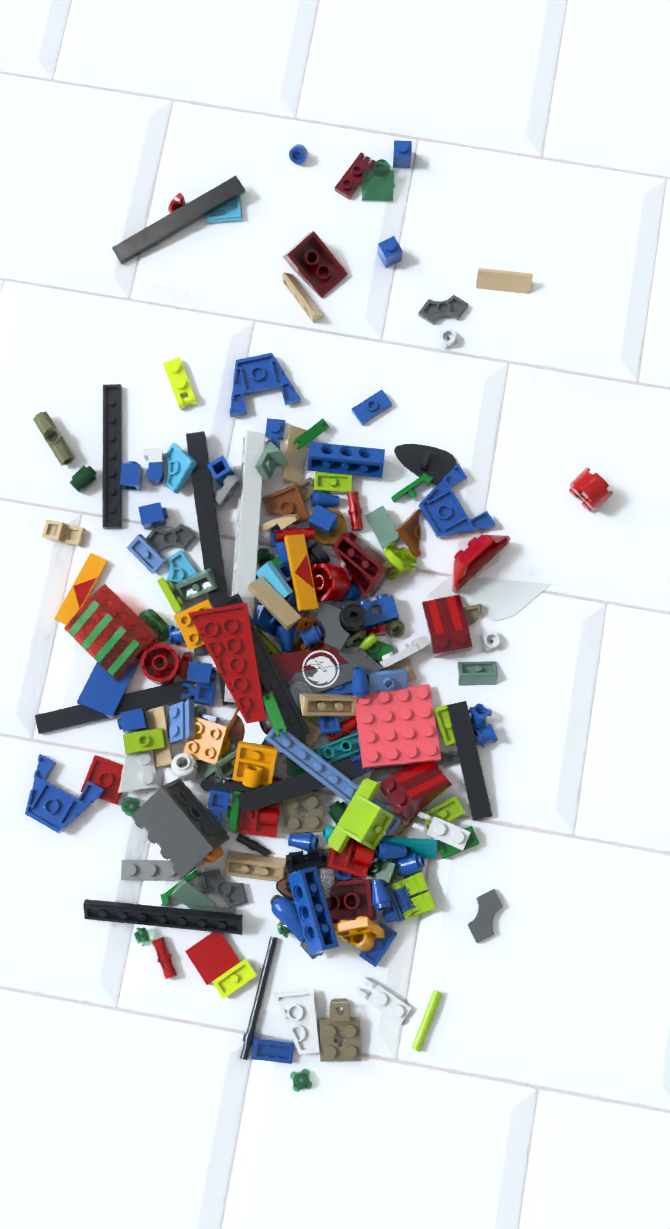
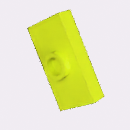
M246 958L212 983L224 999L256 977L257 974Z

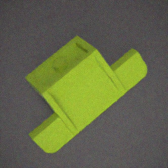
M367 778L362 781L328 839L329 846L340 854L350 837L375 851L394 818L393 814L371 802L381 784Z

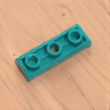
M358 732L314 749V752L329 764L359 754Z
M383 836L379 842L386 841L405 845L407 849L406 855L417 852L424 859H436L437 840Z

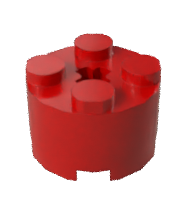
M585 468L570 483L571 488L568 490L574 498L579 497L583 501L581 505L587 511L599 509L613 495V491L607 490L609 487L608 483L598 473L591 474L589 472L590 468Z
M321 563L314 564L311 567L317 601L339 602L344 598L347 590L351 587V580L341 565Z
M155 644L144 651L140 666L143 674L151 682L157 685H166L175 682L178 678L181 659L172 647L166 644ZM163 661L165 666L159 668L157 664Z

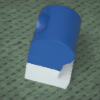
M143 448V457L145 461H148L149 467L146 471V477L150 484L158 486L164 481V452L162 448Z

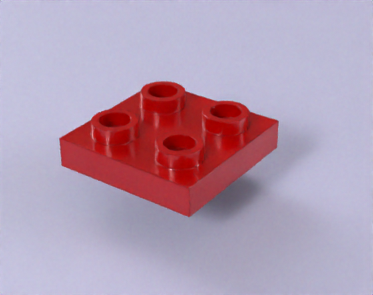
M281 802L242 814L240 808L237 833L277 838Z
M350 837L341 854L333 848L331 849L326 867L365 879L368 868L373 860L374 850Z

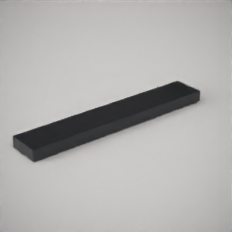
M467 701L448 704V714L472 820L492 817Z
M351 758L331 763L334 768L347 778L356 777ZM304 772L237 794L242 814L326 786L308 772Z

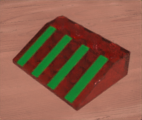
M106 584L88 598L64 627V630L115 681H118L141 660L146 649L148 650L151 646L159 644L158 635Z

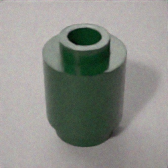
M83 465L71 477L72 480L69 483L80 493L82 490L85 491L97 479L95 477L97 473L91 466L86 468Z
M338 800L329 806L330 811L328 814L336 825L348 807L344 801L340 803Z

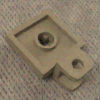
M312 791L283 801L284 833L324 830L322 791ZM302 806L305 807V810L309 811V814H306L304 818L297 813V811L301 810Z
M333 998L330 1001L329 1018L319 1019L320 1062L361 1061L360 1018H350V1005L347 998ZM338 1035H342L344 1039L346 1038V1042H343L342 1045L334 1041V1039L338 1038Z

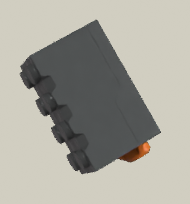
M180 778L161 786L131 816L137 827L144 828L147 831L148 840L152 844L157 843L161 848V856L166 860L170 859L173 863L174 872L181 878L199 868L204 862H215L223 855L221 846L230 839Z

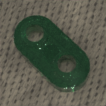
M148 608L139 614L140 624L158 642L167 641L169 638V625L153 609Z

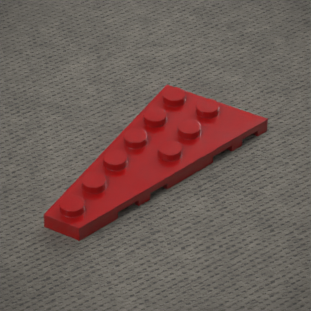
M247 603L189 612L190 618L196 626L246 724L266 721Z

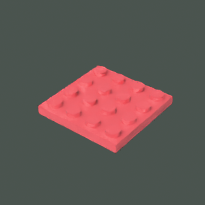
M430 684L407 686V689L369 693V695L364 697H358L357 704L355 705V717L362 769L441 760Z

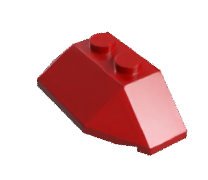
M481 535L478 538L474 537L467 544L469 547L464 551L461 549L453 557L455 560L452 572V591L456 593L509 544L511 537L509 535Z

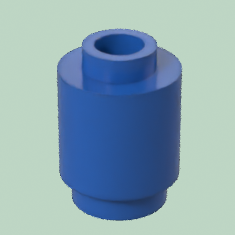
M417 852L394 861L395 864L399 865L396 872L398 876L402 875L405 877L419 873L425 867L423 856Z

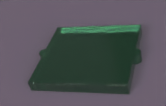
M363 169L361 183L362 201L393 202V192L396 186L394 184V170Z

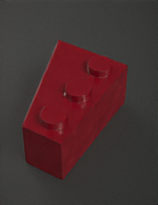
M353 532L342 533L332 548L344 568H347L352 581L361 590V595L364 599L374 597L394 568L393 565Z

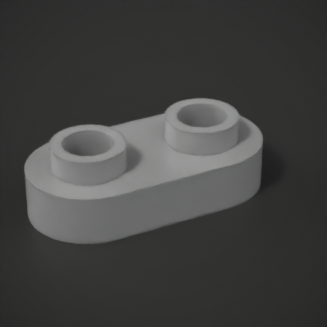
M236 474L227 476L223 481L224 486L214 495V502L219 507H223L231 499L242 479Z

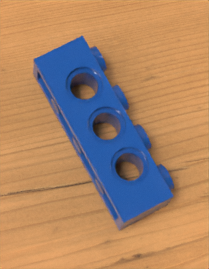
M310 442L307 471L382 478L385 449Z
M383 594L376 597L377 600L369 601L367 599L358 602L366 611V623L363 631L378 625L388 624L391 620L399 619L393 595ZM374 607H378L382 610V613L374 615L371 610ZM320 624L323 636L325 638L326 631L324 627Z
M317 867L301 869L288 875L309 955L339 947Z

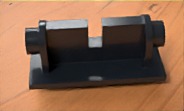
M321 847L307 850L305 855L303 851L289 852V854L285 855L288 873L311 867L322 868L327 866L326 852Z

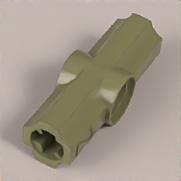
M48 412L36 414L33 421L60 465L70 464L75 459V456ZM58 436L55 441H50L51 437Z

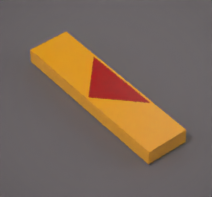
M304 534L286 535L284 540L298 612L317 610L319 607Z
M90 552L54 618L56 621L70 628L75 624L108 564L107 560Z

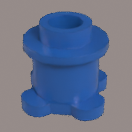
M351 583L350 589L347 590L340 602H344L345 599L350 601H357L359 599L361 590L356 583Z
M170 625L168 628L169 643L176 646L181 645V642L185 643L179 627Z
M311 625L312 627L304 632L301 629L298 630L308 650L311 649L310 645L318 641L322 642L320 638L324 636L319 626L315 628L314 625Z
M480 703L469 708L472 728H485L487 725L486 718L492 715V711Z
M491 723L487 724L486 728L475 730L476 744L481 745L482 748L490 742L496 743L498 741Z

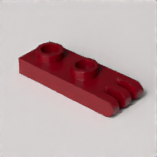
M360 152L334 187L337 193L350 200L376 164L374 159L368 164L370 161L369 156H366L362 161L365 155Z

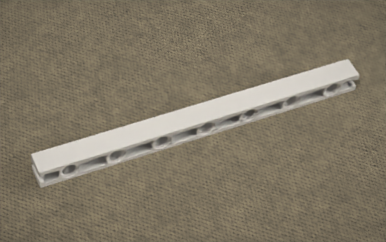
M247 430L246 434L242 437L240 479L242 481L239 485L231 597L239 593L243 603H247L249 615L253 619L255 596L248 590V585L256 580L262 477L255 465L264 450L265 433ZM225 683L224 702L235 703Z

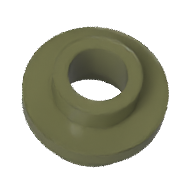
M394 619L387 624L386 633L390 637L399 638L404 634L405 626L401 620Z

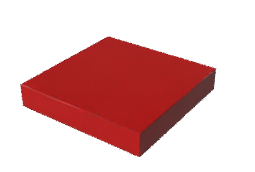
M94 755L80 792H83L88 781L105 790L99 799L118 805L122 793H118L123 765Z
M219 932L210 933L185 951L206 985L241 962L223 933Z

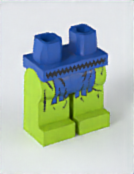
M422 872L386 887L392 902H390L391 910L382 913L385 923L400 922L436 909L429 891L410 898L411 895L428 889Z

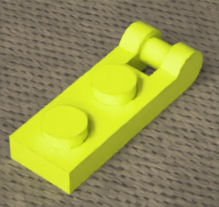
M178 357L164 362L163 366L179 409L181 410L189 404H197L181 358ZM188 394L189 397L181 398V396Z

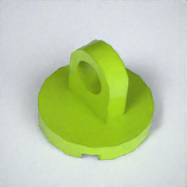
M392 542L388 543L384 548V554L388 558L387 561L395 568L394 575L389 574L386 579L389 580L399 578L404 571L413 573L419 566L417 558L405 547L400 549L396 547L397 543Z

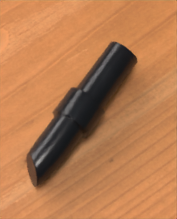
M240 833L236 838V841L247 846L252 851H256L264 856L272 853L255 840H251Z

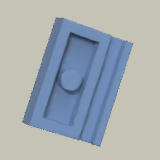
M187 699L186 702L182 701L169 706L170 744L176 745L189 740V738H195L194 700Z

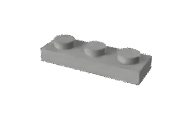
M121 860V880H181V877L174 872L173 863L170 860Z

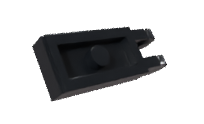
M203 779L200 782L201 789L210 792L211 788L242 793L255 789L244 786L241 781L240 783H232L231 779H220V783H216L213 779Z

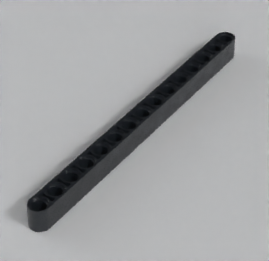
M205 431L186 433L188 454L197 462L191 472L203 566L204 570L212 569L217 584V589L208 592L207 595L213 608L222 607L221 601L228 598L211 471L207 466L209 464L206 436ZM218 671L223 706L236 705L233 702H224L225 682Z

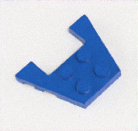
M272 352L236 360L229 412L230 417L247 414L243 396L281 388L285 406L301 403L299 394L295 391Z
M459 463L418 505L436 538L491 529L496 525L488 511L470 520L451 488L467 479Z
M39 754L37 769L33 776V787L30 789L25 815L60 834L93 804L105 790L88 781L80 797L77 799L47 782V778L55 767L56 762Z

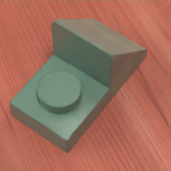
M268 442L255 467L263 480H270L276 467L288 465V462L282 452L272 442Z

